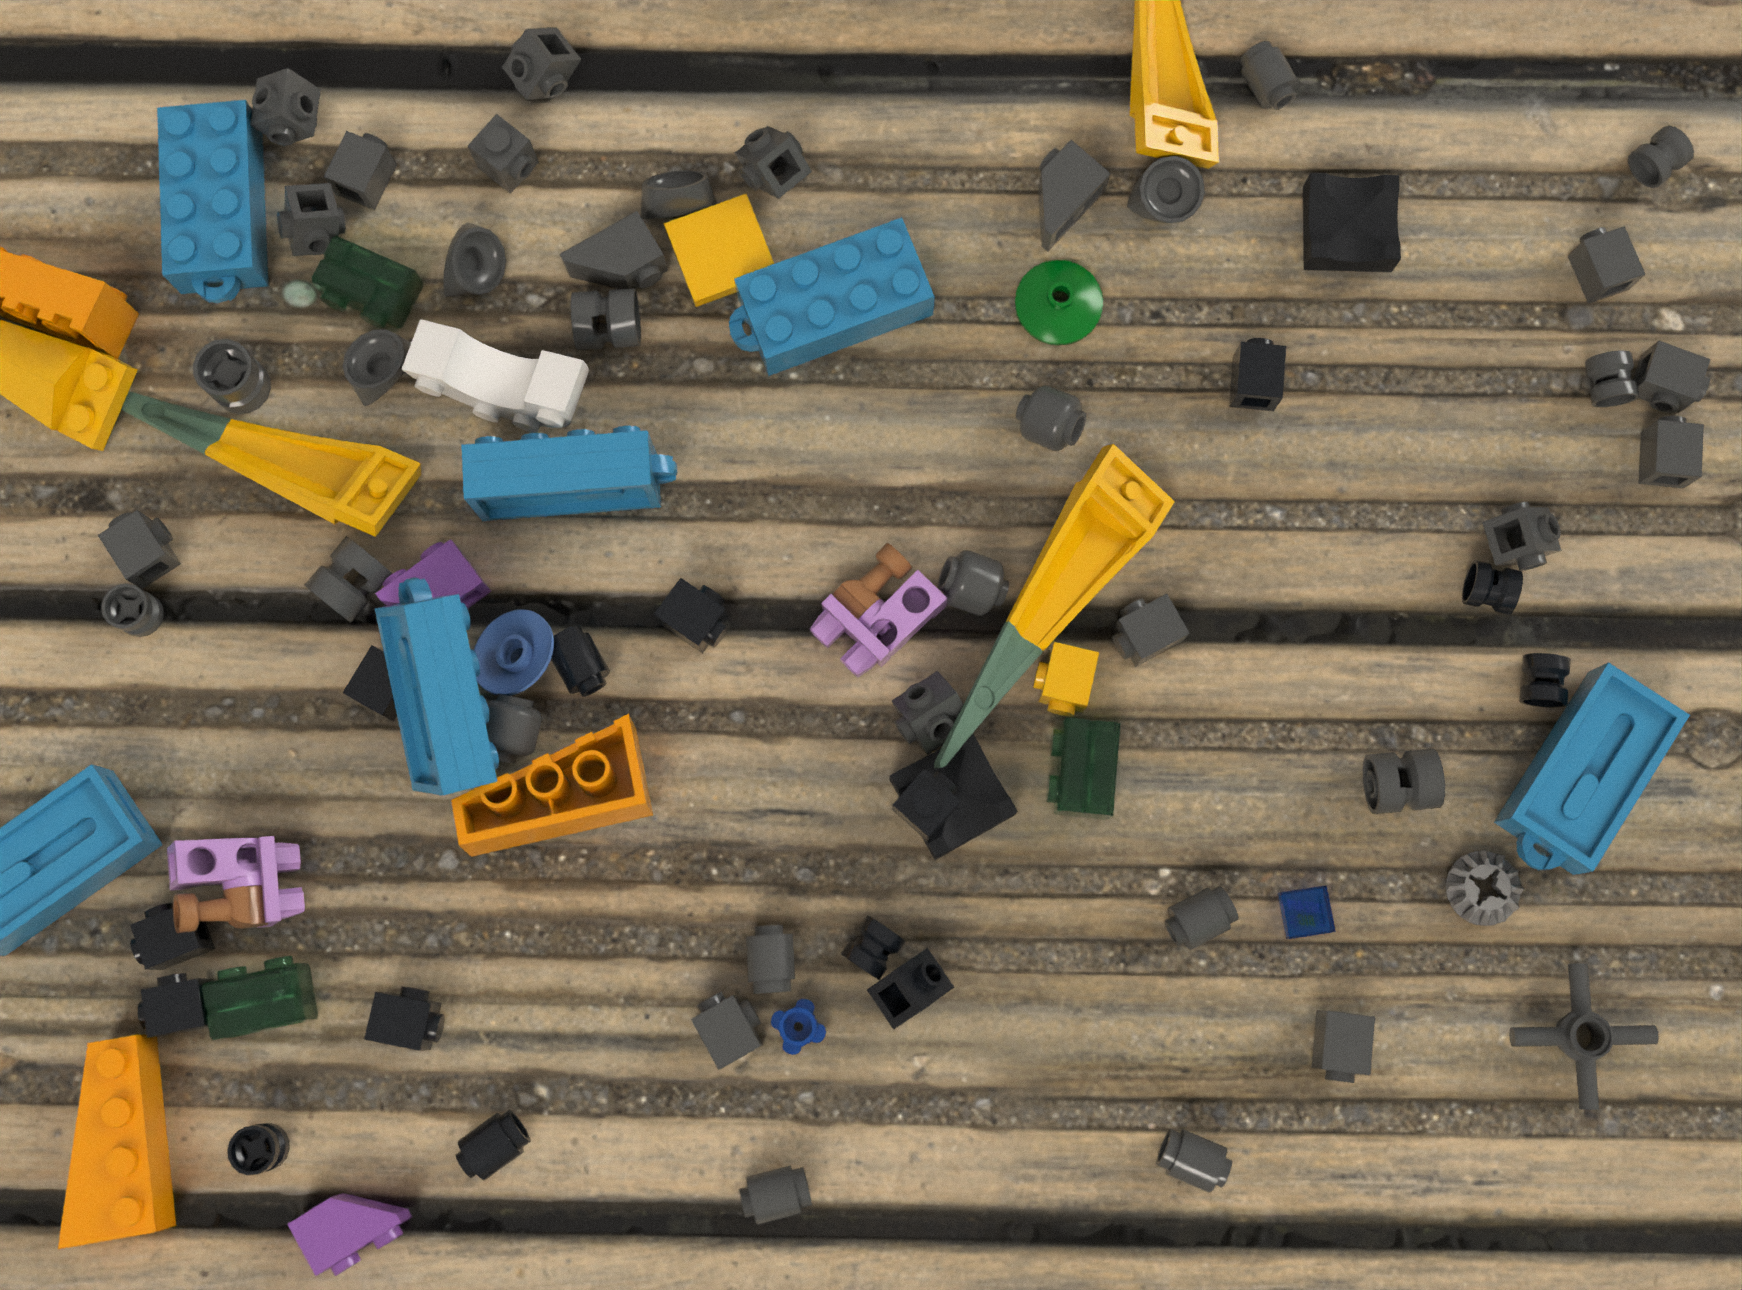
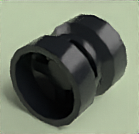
M1474 560L1468 569L1464 581L1462 603L1474 607L1485 604L1492 606L1495 612L1510 615L1516 608L1521 595L1523 573L1511 568H1505L1502 571L1496 570L1487 562Z
M1548 653L1523 655L1522 671L1526 674V682L1520 687V703L1547 708L1567 706L1568 690L1564 687V680L1570 674L1571 659L1566 656Z
M866 915L859 926L861 936L857 937L855 941L848 942L841 955L880 981L887 970L886 962L889 959V954L898 953L906 941L874 918Z
M262 1123L247 1126L237 1131L230 1139L227 1148L228 1160L231 1166L241 1174H261L281 1166L288 1156L290 1144L286 1132L279 1125Z

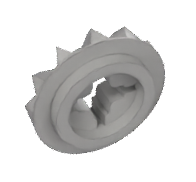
M1487 850L1465 854L1452 865L1447 875L1446 893L1449 903L1461 918L1472 924L1490 926L1504 922L1519 908L1520 895L1524 890L1518 878L1519 870L1514 868L1505 859V856L1488 852ZM1489 875H1493L1491 887L1501 897L1490 895L1485 896L1482 901H1478L1480 888L1469 877L1484 880Z

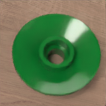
M1051 260L1033 267L1022 278L1016 291L1015 310L1022 327L1033 338L1050 345H1068L1082 340L1094 330L1102 314L1103 295L1097 280L1087 269L1074 262ZM1057 291H1062L1068 295L1069 299L1066 302L1060 303L1055 301L1052 295Z

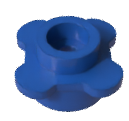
M808 999L798 1000L795 1007L785 1012L781 1010L776 1011L771 1018V1025L774 1029L779 1030L784 1040L783 1050L788 1054H798L802 1046L810 1042L819 1043L825 1038L826 1028L818 1023L813 1013L815 1006ZM796 1022H801L803 1024V1029L801 1031H796L794 1029V1024Z

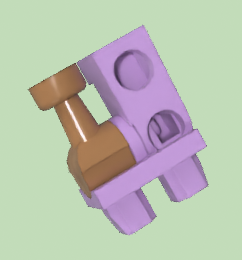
M886 543L876 553V559L879 564L860 580H847L842 583L833 594H830L821 603L823 612L810 628L811 633L827 648L844 632L856 642L840 660L857 678L872 669L876 664L882 668L891 656L899 651L914 634L947 606V597L919 570L886 602L877 595L892 576L898 580L902 579L912 569V566L904 556L889 543Z
M274 836L259 838L174 841L167 848L170 891L200 886H223V898L198 902L196 895L191 893L174 896L173 919L177 933L196 931L200 921H228L230 925L240 929L271 927L280 922L281 919L301 914L305 910L302 887L279 889L277 873L293 872L300 869L301 860L298 844L275 843Z

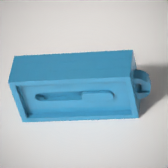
M246 100L157 107L162 275L181 294L198 293L208 303L231 301L236 297L240 289L269 286L263 133L250 126L252 108Z
M901 217L734 278L741 306L730 316L729 329L731 338L737 347L749 352L759 351L768 376L933 316L935 296ZM744 323L750 327L752 332L750 336L746 335L743 330Z
M620 426L614 428L613 433L595 434L592 430L577 429L569 431L567 437L549 438L544 433H528L522 435L521 440L503 441L499 437L486 436L475 439V444L461 445L464 500L482 521L660 508V484L676 480L677 463L673 461V456L657 454L648 430L641 431L637 426Z
M417 577L406 579L404 582L399 583L398 595L400 603L375 608L412 790L447 795L497 782L495 769L499 767V757L495 745L489 742L486 723L489 722L490 714L485 698L479 694L476 677L480 674V664L477 654L473 649H470L467 631L470 629L468 609L464 603H461L459 594L432 597L431 590L425 579Z
M1609 662L1589 671L1494 823L1518 838L1516 842L1517 853L1529 867L1537 870H1550L1561 866L1573 875L1593 872L1690 714Z
M93 764L89 765L0 828V956L8 955L163 845L113 770Z

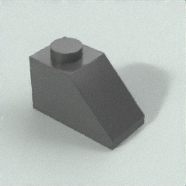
M1072 140L1060 151L1057 148L1051 150L1039 166L1041 170L1038 185L1041 246L1047 252L1106 192L1111 174Z
M638 211L560 253L566 271L571 278L616 289L648 288L657 283L662 278L663 273L668 271L664 254Z

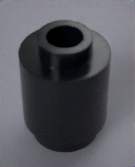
M575 625L553 636L554 649L551 661L570 694L580 692L582 697H586L599 691L607 684L604 678L610 673V669L589 633H583L581 627Z
M508 1110L503 1115L499 1113L494 1114L458 1140L460 1151L455 1156L467 1176L473 1178L477 1175L482 1180H487L523 1154V1147L531 1142V1138L520 1119L514 1112Z

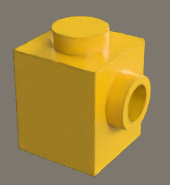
M1054 642L1050 649L1047 663L1041 661L1038 663L1033 688L1041 690L1038 702L1048 704L1047 711L1062 716L1073 717L1075 711L1083 713L1088 706L1099 652Z

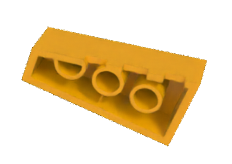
M0 246V317L39 332L102 351L116 359L119 358L139 315L126 302L128 296L125 293L109 286L104 281L45 264L25 254L19 256L9 253Z
M627 714L614 720L613 725L594 734L590 732L575 739L576 743L551 755L546 753L532 760V764L512 774L506 773L497 777V782L479 786L452 799L459 846L473 857L653 816L637 730L630 715Z
M147 1034L132 1035L87 1044L58 1249L155 1233L176 1226L157 1037L147 1038Z

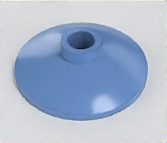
M524 609L507 612L492 621L482 632L474 648L480 664V674L476 677L478 684L491 694L507 696L521 693L535 684L546 671L553 654L554 637L548 622L536 612Z

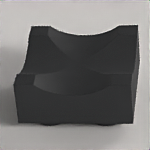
M1310 173L1303 186L1304 270L1392 272L1401 260V244L1398 234L1399 175L1347 178L1326 173Z
M974 734L968 738L945 767L934 768V762L941 750L940 748L890 775L889 780L899 797L924 769L932 776L937 771H940L958 787L959 790L955 796L960 800L959 806L928 841L923 838L934 860L1008 820L1018 812L990 766Z

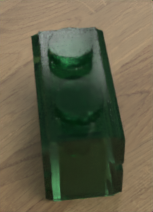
M338 236L332 238L324 253V259L319 262L312 276V283L322 294L320 296L321 301L339 311H345L347 306L361 312L360 318L381 329H384L386 324L399 329L402 328L411 312V306L415 304L423 289V281L416 270Z
M1064 718L1061 723V729L1052 730L1050 756L1058 757L1057 775L1049 774L1046 802L1054 803V814L1109 820L1113 817L1121 723Z
M284 956L264 961L265 970L247 974L246 966L217 971L218 980L203 983L202 986L205 1008L208 1011L207 1022L210 1038L212 1040H225L316 1020L318 1011L315 994L313 993L311 969L308 963H294L293 956Z

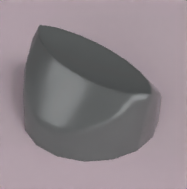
M1177 156L1162 157L1152 163L1141 174L1133 186L1127 207L1143 218L1155 222H1183L1193 216L1202 204L1205 193L1203 178L1198 168L1189 160Z
M681 170L651 176L642 183V219L684 216L717 204L709 178L706 173L701 171Z
M466 223L458 229L448 248L445 260L443 285L446 297L480 295L491 292L499 285L505 273L506 256L500 239L492 231L472 223Z
M386 329L372 330L362 334L351 343L344 356V375L364 406L370 405L381 398L404 373L402 366L411 342Z

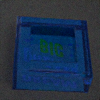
M1327 885L1277 893L1286 940L1336 932Z

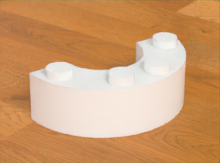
M422 319L419 321L402 366L404 372L417 380L415 388L438 397L444 394L474 407L472 413L482 419L498 422L501 416L513 420L512 424L516 427L533 433H537L540 426L562 428L570 425L589 373V368L584 360L545 350L541 351L539 359L518 357L487 346L470 337L461 329Z

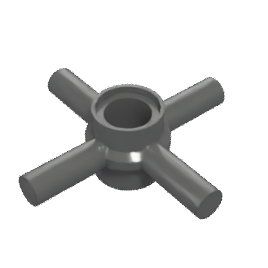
M1588 963L1568 964L1572 1012L1561 1018L1555 1027H1511L1509 1039L1512 1047L1558 1046L1565 1055L1576 1061L1579 1109L1598 1110L1599 1096L1596 1060L1606 1055L1613 1045H1656L1659 1040V1033L1655 1025L1610 1026L1604 1018L1592 1012ZM1583 1023L1589 1028L1591 1033L1590 1043L1584 1049L1578 1044L1576 1039L1577 1029Z

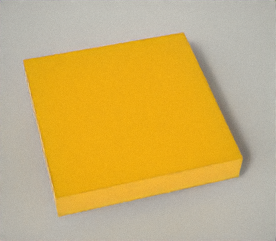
M746 193L664 223L666 233L695 307L736 293L734 278L774 264Z

